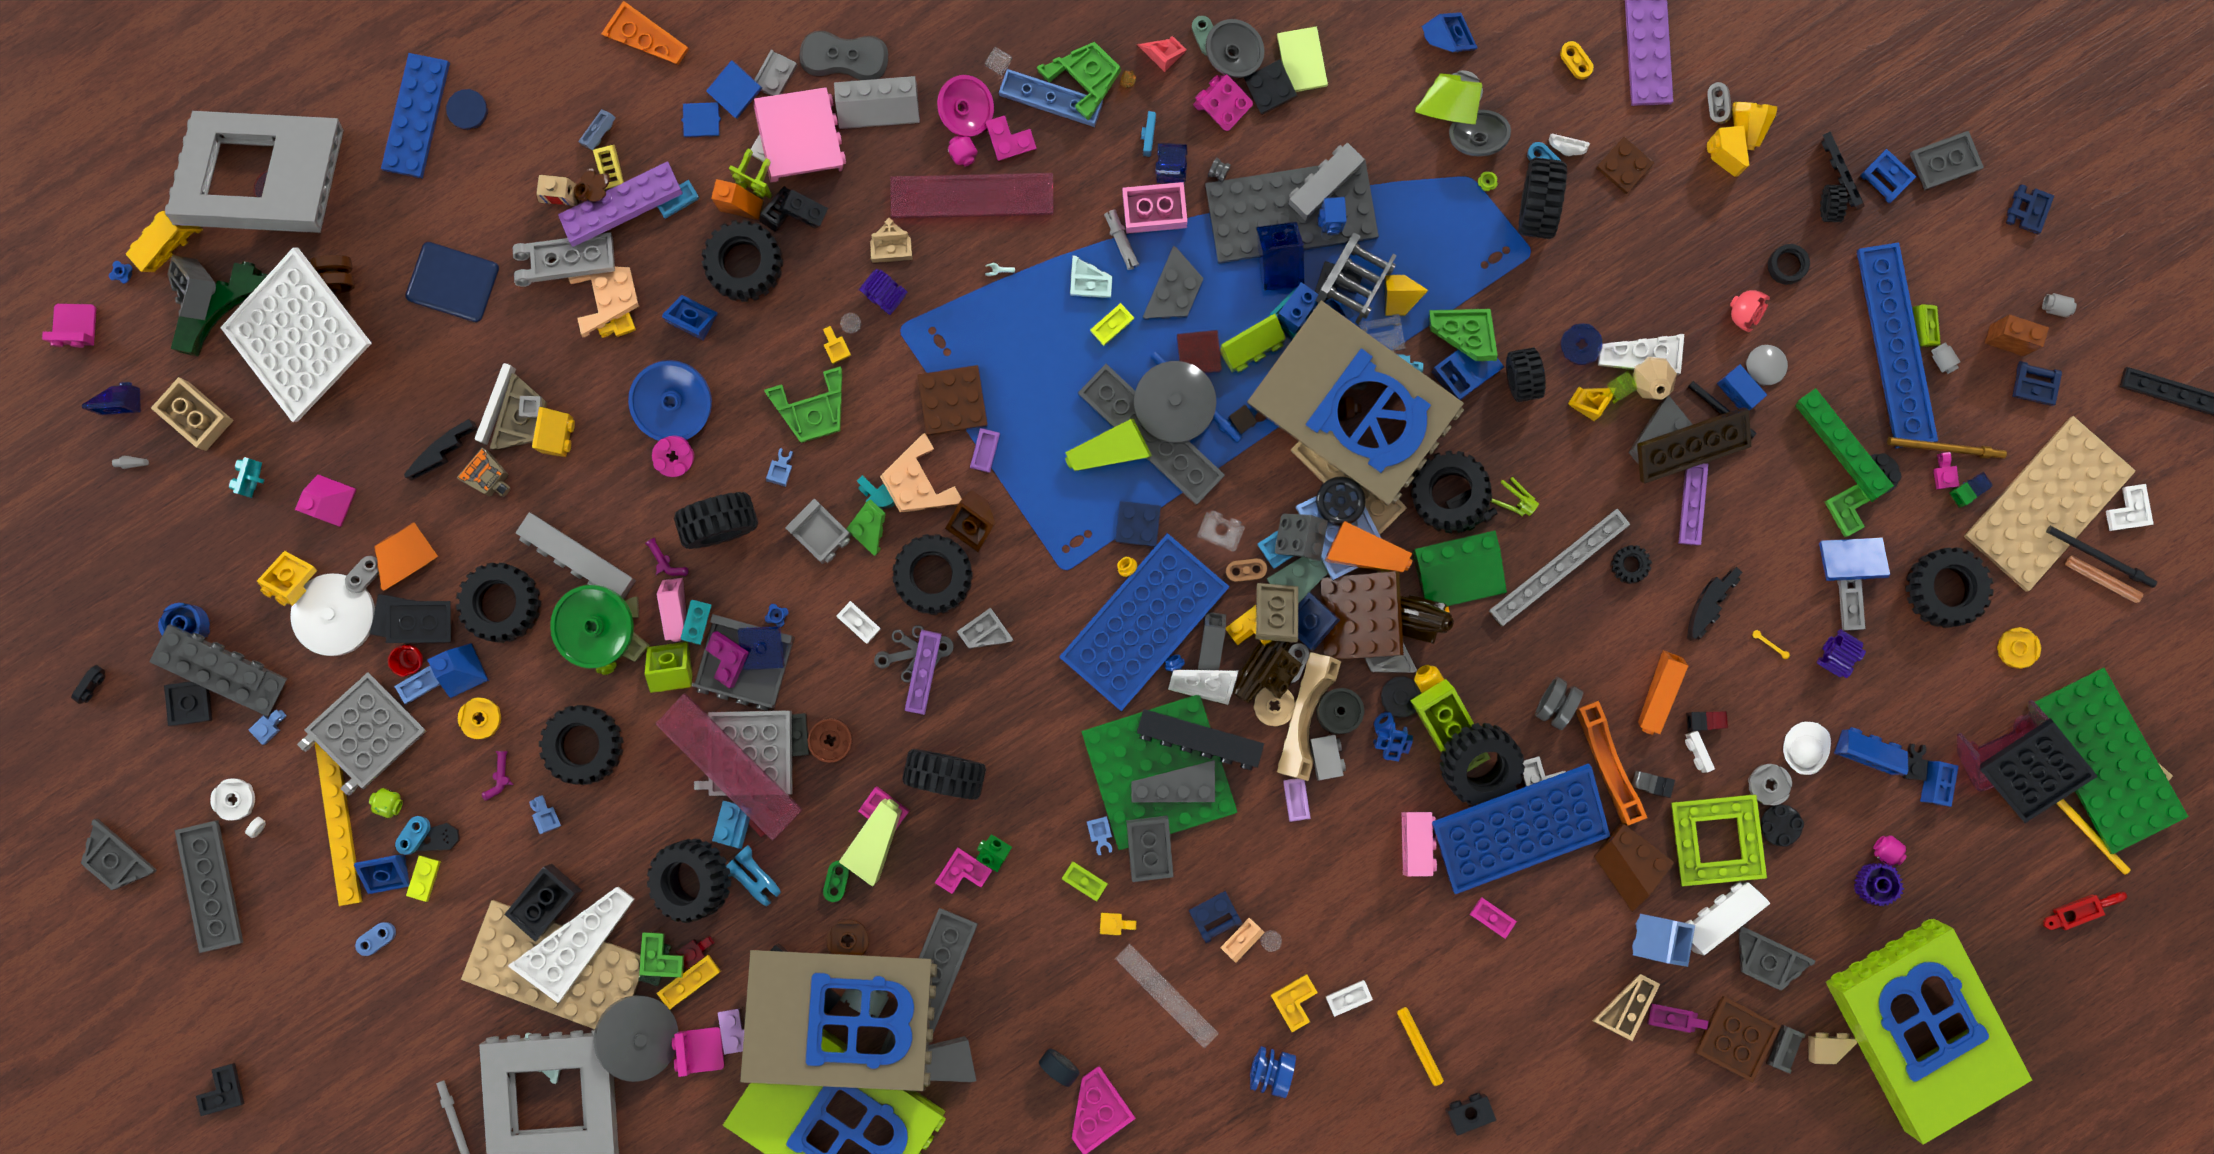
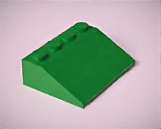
M1496 530L1425 546L1412 551L1424 599L1444 603L1447 607L1507 593Z

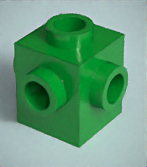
M991 834L987 841L982 840L978 846L977 851L980 853L976 860L998 872L1012 846Z

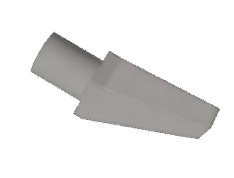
M122 456L119 459H113L112 465L113 467L126 469L149 465V461L142 458Z

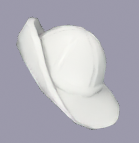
M1801 722L1792 727L1785 737L1783 746L1784 756L1789 766L1799 774L1811 775L1817 773L1822 769L1830 754V734L1823 726L1814 722Z

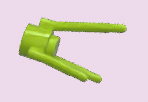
M1513 477L1510 480L1524 496L1504 480H1501V484L1520 499L1517 504L1520 508L1493 498L1491 502L1514 511L1521 516L1524 514L1531 516L1539 505L1535 498Z

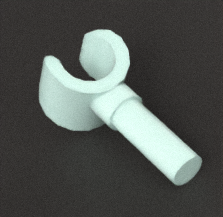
M996 263L985 265L993 269V272L985 273L987 276L997 275L1002 272L1015 273L1014 267H999Z

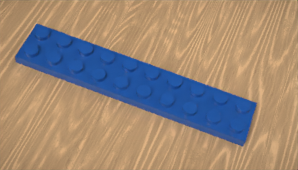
M1899 242L1858 249L1857 256L1892 435L1894 438L1938 442ZM1895 446V449L1904 448V447Z

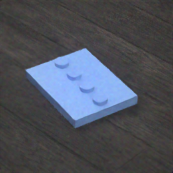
M1345 485L1336 486V491H1345ZM1355 492L1349 493L1351 501H1356L1357 496ZM1326 493L1324 501L1331 502L1332 494ZM1317 496L1296 506L1299 514L1313 515L1324 519L1317 508ZM1339 497L1338 503L1344 504V498ZM1350 506L1344 512L1347 516H1349L1354 512V510ZM1331 507L1329 513L1336 517L1339 511ZM1365 507L1360 518L1352 523V525L1381 538ZM1328 522L1321 559L1331 579L1334 580L1359 567L1324 561L1340 526Z

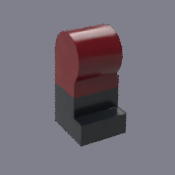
M1726 711L1686 713L1688 731L1728 728Z

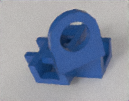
M1390 712L1378 715L1374 721L1375 732L1378 735L1377 740L1373 741L1376 749L1384 750V759L1399 762L1402 753L1409 754L1413 735H1408L1407 727H1404L1403 731L1396 730L1394 718ZM1388 717L1384 723L1379 724L1382 718Z

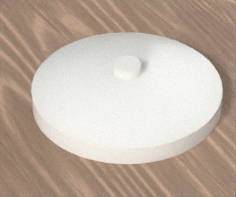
M333 573L313 578L303 586L306 592L291 607V625L296 637L306 648L315 653L326 656L345 655L359 648L370 635L375 612L374 601L367 589L360 593L350 592L345 585L346 575ZM356 579L352 580V583L354 584L359 582Z

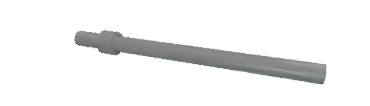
M445 1081L438 1082L436 1085L441 1096L440 1103L442 1108L446 1110L460 1154H470L453 1106V1097L449 1095Z

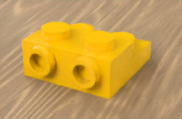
M284 551L257 582L261 586L260 591L265 596L271 598L273 595L281 605L285 606L288 603L293 606L306 592L303 586L317 570L314 566Z

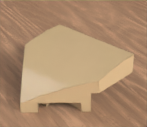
M888 218L885 224L876 233L871 235L872 263L913 260L912 243L908 232L903 231L894 224L893 220Z

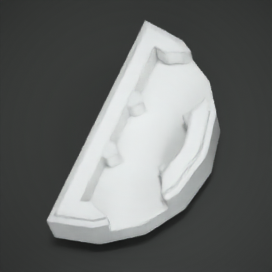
M1550 134L1549 143L1566 156L1585 154L1590 145L1589 142L1556 134Z

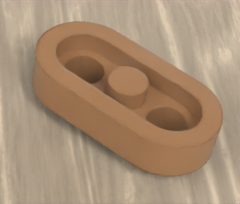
M1261 559L1233 561L1226 568V576L1232 582L1259 580L1267 572V565ZM1258 566L1260 572L1254 573L1252 568ZM1235 568L1240 571V574L1237 576L1232 574V570Z

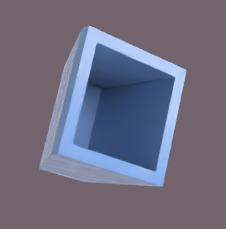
M1640 914L1636 922V939L1632 945L1633 955L1688 967L1695 925Z

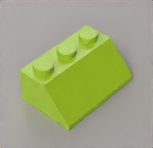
M1274 313L1221 344L1220 354L1232 373L1236 370L1238 373L1249 367L1248 363L1253 360L1259 362L1266 357L1265 353L1271 350L1276 352L1284 346L1283 343L1286 337L1276 314Z

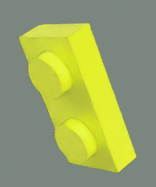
M1120 303L1090 329V332L1105 346L1134 320V317Z
M419 856L406 896L428 902L441 861Z

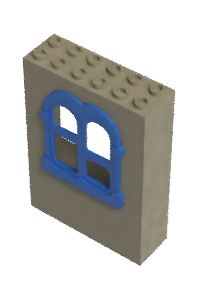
M750 950L740 1082L925 1091L926 1087L930 1086L931 1073H927V1064L930 1065L932 1061V1051H928L929 1042H933V1029H930V1020L934 1021L935 1008L931 1007V999H935L936 986L932 985L933 977H937V964H934L932 959ZM826 989L860 990L862 992L860 1015L858 1017L826 1015L824 1013ZM873 990L889 991L895 995L898 1007L892 1016L888 1018H873L870 1016V996ZM824 1025H846L848 1027L846 1052H824L822 1050ZM860 1026H873L890 1029L895 1035L896 1042L894 1048L889 1053L882 1055L858 1053L856 1051L858 1028Z

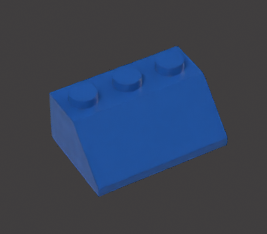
M1850 727V730L1841 731L1834 751L1835 754L1890 775H1907L1908 752L1902 750L1901 745L1889 742V744L1881 742L1882 738L1874 735L1867 737L1862 735L1863 731Z

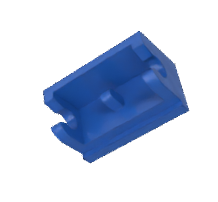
M1741 364L1717 383L1738 409L1745 407L1751 410L1767 396Z
M1928 761L1927 777L1923 783L1920 802L1952 807L1959 766L1940 761Z

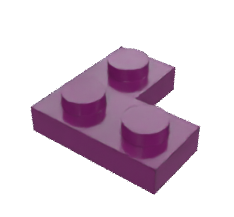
M716 631L712 633L705 650L721 660L714 679L730 689L735 686L749 652Z

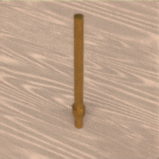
M1894 437L1887 439V444L1891 446L1977 455L1985 459H1990L1991 457L2005 459L2007 456L2005 450L1992 449L1989 446L1971 447Z

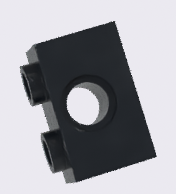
M1480 1092L1468 1096L1469 1100L1451 1102L1449 1107L1445 1109L1453 1131L1457 1136L1496 1121L1488 1097L1485 1094H1480ZM1469 1107L1475 1109V1114L1471 1118L1465 1117V1111Z

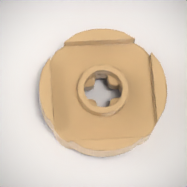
M1263 688L1255 697L1253 707L1255 714L1265 725L1274 727L1284 725L1293 716L1295 709L1294 697L1287 689L1281 699H1279L1269 690ZM1277 700L1280 709L1278 711H1271L1269 709L1271 707L1269 702Z

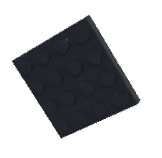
M2051 718L1978 765L1980 771L2024 823L2098 777Z

